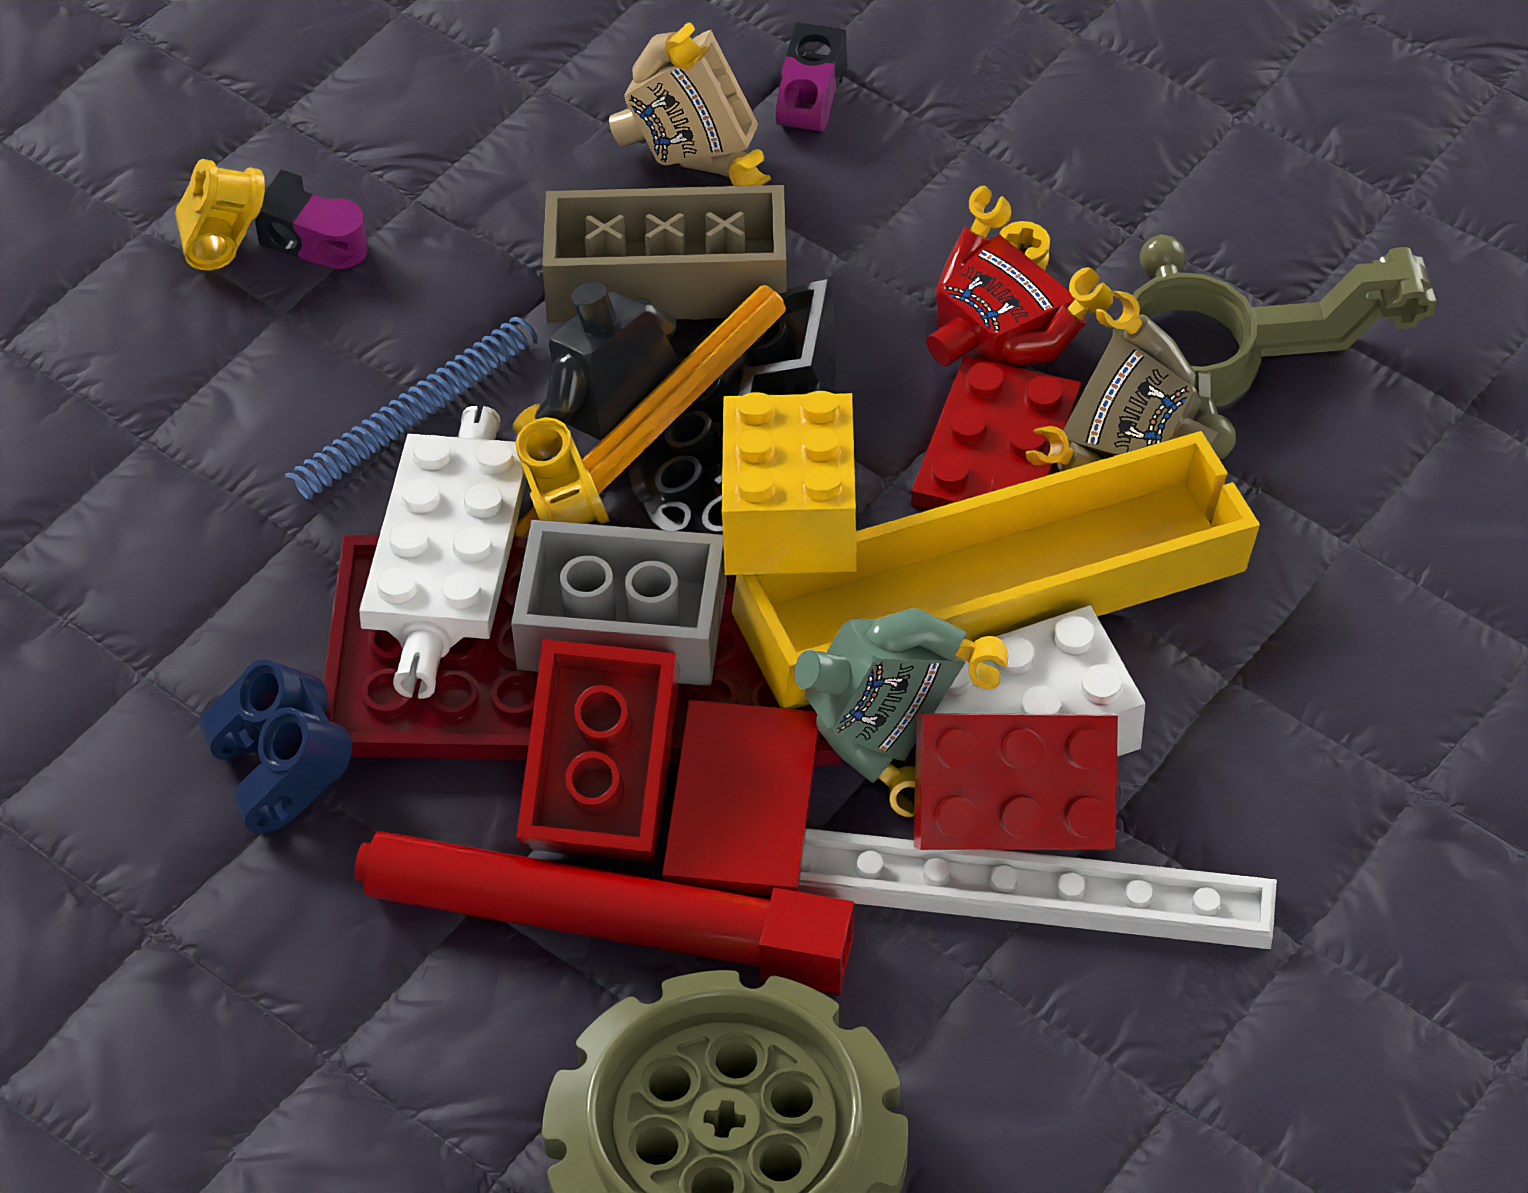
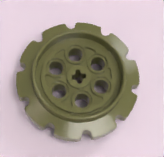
M734 970L698 972L665 980L662 983V998L655 1003L644 1004L635 997H626L599 1016L577 1039L578 1062L581 1067L572 1071H558L550 1086L546 1100L542 1125L544 1151L547 1157L561 1160L548 1169L550 1193H900L905 1178L908 1157V1120L902 1114L889 1111L896 1108L900 1103V1080L887 1053L868 1028L863 1026L853 1030L839 1028V1005L836 1001L806 985L778 976L769 977L765 985L760 988L750 989L740 983L739 974ZM733 1070H743L750 1073L746 1077L736 1079L724 1076ZM667 1093L684 1095L680 1100L672 1102L657 1099ZM792 1108L806 1112V1114L796 1118L783 1117L778 1113ZM723 1135H729L728 1138H722ZM659 1154L673 1158L667 1163L660 1165L648 1164L644 1161L653 1155ZM777 1171H788L796 1175L791 1180L784 1182L773 1181L767 1178L768 1175Z

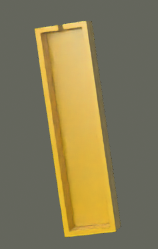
M1199 431L856 531L857 572L736 575L732 614L780 708L796 709L810 704L805 697V689H801L795 681L794 671L798 657L806 650L826 653L842 625L851 619H878L909 608H917L966 631L965 639L975 642L981 637H996L1091 605L1098 617L1245 572L1260 524L1234 482L1224 485L1227 471L1203 432Z

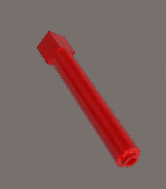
M377 831L371 843L363 842L361 844L355 863V880L364 883L366 897L760 967L761 981H767L771 976H778L806 985L816 991L839 995L841 994L854 940V901L775 887L769 900L384 831Z

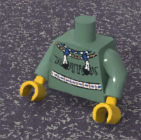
M909 608L878 619H851L842 625L826 653L815 650L802 652L795 664L794 671L797 685L801 689H805V697L817 713L816 726L835 753L872 783L878 778L889 787V800L892 809L904 817H912L914 815V805L906 796L901 795L899 791L906 787L915 788V767L905 766L897 769L890 762L893 758L905 761L915 745L916 713H935L966 663L965 661L969 662V677L976 686L988 690L997 688L1000 684L999 671L992 665L982 662L994 661L998 665L1007 667L1009 656L1006 645L999 638L986 636L972 642L965 639L966 631L917 608Z

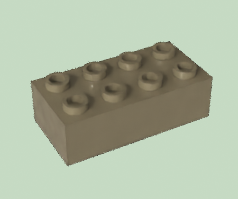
M784 185L546 191L542 267L547 323L569 322L577 314L571 300V294L577 287L588 282H601L606 285L608 293L616 292L632 300L638 298L647 299L672 315L675 319L691 320L728 318L754 291L763 285H767L778 294L787 292Z

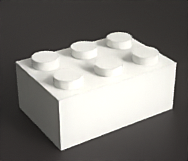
M1091 605L996 636L1007 647L1009 655L1008 666L998 665L994 661H983L982 663L992 665L999 671V686L990 690L976 686L969 677V662L965 661L966 663L935 713L1117 715L1118 757L1141 749L1146 703Z

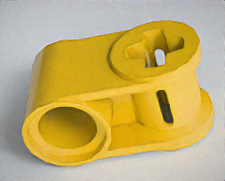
M201 159L198 161L193 170L191 181L175 211L184 257L191 267L210 271L222 268L233 260L252 220H255L263 204L265 181L260 169L249 167L244 172L218 168L212 160Z
M547 417L535 419L525 425L518 433L515 443L516 452L532 491L530 497L539 520L587 524L594 520L600 524L610 521L589 469L586 470L566 425L555 418ZM558 454L557 456H555V457L552 458L551 460L543 461L544 459L548 458L549 456Z

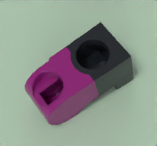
M795 23L781 72L782 80L776 102L777 125L820 132L825 130L838 83H842L848 66L845 29ZM808 42H821L826 44L831 51L829 55L805 52V44Z
M283 169L279 171L265 190L262 207L255 218L259 245L318 265L322 264L337 269L351 268L365 259L368 253V244L363 212L358 204L342 198L328 200L304 191L302 176Z

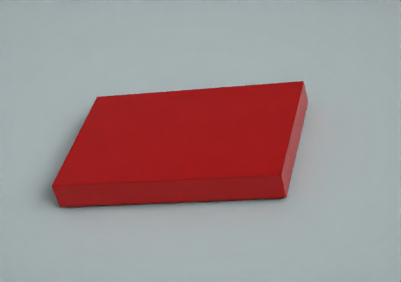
M689 700L663 866V881L724 892L771 896L774 887L799 891L819 730L816 726V711Z

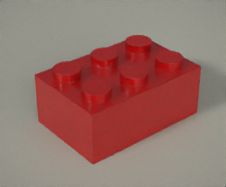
M543 639L516 836L524 849L656 864L680 676V666L676 653Z

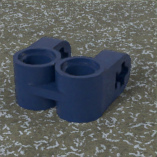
M269 659L256 660L249 665L242 675L206 709L199 722V727L212 755L218 759H237L251 753L258 747L262 763L239 784L233 796L246 828L253 833L273 832L294 820L329 785L343 775L348 767L352 753V742L347 730L342 725L329 721L325 715L328 694L324 683L318 677Z

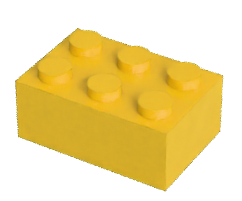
M814 391L805 395L748 393L743 396H724L722 526L725 575L857 572L852 393L833 394L827 391Z

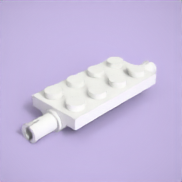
M477 406L467 407L462 413L458 437L407 434L359 610L362 629L386 630L399 640L403 651L398 671L394 676L393 685L395 690L405 697L412 698L417 679H422L418 692L419 699L428 698L434 693L440 659L463 637L490 639L527 478L516 452V442L495 440L500 428L501 419L499 414L489 407L483 406L479 423H475L478 411Z

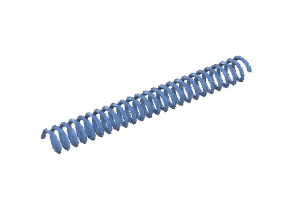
M512 317L509 324L504 323L501 325L500 330H493L491 336H484L482 343L476 342L473 345V349H465L464 355H457L454 362L449 361L446 363L445 368H438L436 375L429 374L426 381L418 382L417 388L410 387L408 394H400L398 401L391 400L389 407H381L379 414L373 413L370 420H362L361 427L354 426L351 433H343L342 440H334L332 447L325 446L322 453L317 452L314 454L313 460L306 459L303 467L295 466L294 473H286L285 477L294 479L300 493L306 499L312 500L313 493L310 487L315 492L322 493L323 487L319 479L324 485L332 487V478L329 473L333 478L341 480L342 473L339 467L345 473H351L352 467L349 461L354 466L360 467L361 459L359 455L365 460H370L371 454L369 449L373 453H379V443L382 446L389 447L390 441L388 436L393 440H398V430L401 433L408 434L407 423L412 427H417V417L420 420L426 421V411L430 414H436V405L445 408V398L449 401L455 400L454 391L457 394L464 395V386L473 388V379L477 382H482V373L491 376L492 367L501 369V361L510 363V354L519 357V348L528 350V340L514 326L515 322L522 324L531 334L533 343L537 344L538 337L535 330L524 319ZM509 328L511 336L504 332L505 329ZM496 335H500L502 343L495 338ZM487 341H491L493 349L486 345ZM479 347H482L484 356L477 351ZM469 354H473L474 361L468 358ZM460 360L464 361L466 369L459 364ZM453 366L455 368L457 376L449 370L450 367ZM441 373H445L448 382L440 377ZM431 380H436L438 388L431 383ZM422 386L427 387L429 395L422 390ZM414 392L418 394L420 402L412 396ZM404 399H408L411 409L403 403ZM395 405L399 406L402 416L394 410ZM385 412H389L392 422L384 416ZM376 418L380 419L383 429L375 423ZM366 425H370L374 436L365 429ZM356 432H361L364 442L356 436ZM347 438L352 439L356 451L346 442ZM340 444L346 457L337 449V445ZM328 451H331L333 453V456L337 464L330 457H328ZM318 458L323 459L324 464L329 473L321 464L318 463ZM311 464L314 467L319 479L308 469V465ZM299 471H302L304 473L305 478L309 483L310 487L301 477H299Z

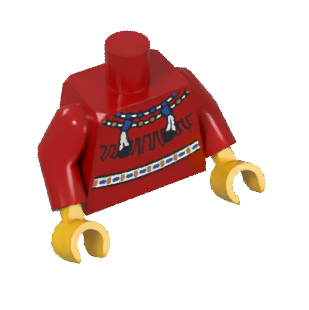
M980 186L972 192L969 198V209L976 219L971 228L964 226L946 261L936 287L937 326L939 329L927 337L928 350L932 357L945 367L965 354L970 357L1013 367L1051 363L1058 358L1087 323L1084 316L1088 311L1096 314L1097 309L1106 311L1113 303V295L1110 292L1112 290L1104 282L1097 286L1100 276L1089 267L1082 268L1073 275L1069 284V290H1067L1001 234H997L992 239L987 237L990 229L1000 228L1010 220L1011 207L1009 202L1001 196L997 201L996 207L991 212L984 213L986 205L991 200L992 192L987 186ZM1095 286H1097L1096 289H1095L1092 293L1089 294V292H1090Z

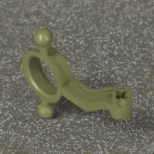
M1164 234L1149 238L1140 251V266L1152 280L1135 290L1133 294L1140 307L1139 315L1143 314L1151 318L1156 314L1172 310L1197 311L1220 321L1231 330L1238 342L1239 350L1229 360L1205 367L1191 366L1196 374L1194 388L1197 389L1202 401L1194 421L1221 433L1220 442L1215 451L1219 460L1226 458L1236 444V432L1230 420L1222 415H1218L1216 407L1229 404L1249 390L1260 370L1261 357L1347 350L1380 317H1383L1384 320L1393 321L1396 329H1408L1416 327L1422 319L1433 316L1437 309V301L1423 258L1412 255L1411 249L1407 247L1390 249L1384 257L1374 260L1372 263L1357 264L1320 302L1251 307L1244 295L1224 281L1205 274L1180 273L1186 264L1185 248L1179 240ZM1114 328L1112 336L1115 333L1124 337L1125 330Z

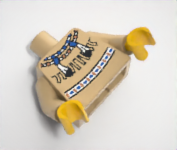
M686 23L678 32L656 34L653 36L633 65V80L624 94L629 108L610 116V129L617 144L621 147H626L646 140L658 163L662 165L679 163L685 168L717 173L729 177L734 186H764L771 181L770 175L762 174L756 167L765 159L763 152L759 149H754L748 154L743 151L748 148L759 124L712 31L708 30L691 39L690 35L695 31V28L691 23Z

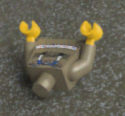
M1110 291L1123 304L1121 317L1114 321L1106 311L1097 309L1096 318L1100 324L1106 327L1124 329V337L1115 333L1112 336L1064 430L1054 426L1033 430L1037 435L1045 436L1049 440L1051 448L1048 456L1036 450L1026 451L1028 461L1033 465L1039 466L1058 463L1059 470L1065 471L1199 431L1203 432L1215 452L1220 442L1221 433L1194 421L1202 401L1197 389L1194 388L1196 374L1177 343L1149 317L1143 314L1139 315L1140 307L1133 295L1128 292Z

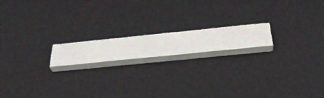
M806 829L798 892L854 901L855 904L1271 949L1277 880L1009 850H920L914 848V840Z

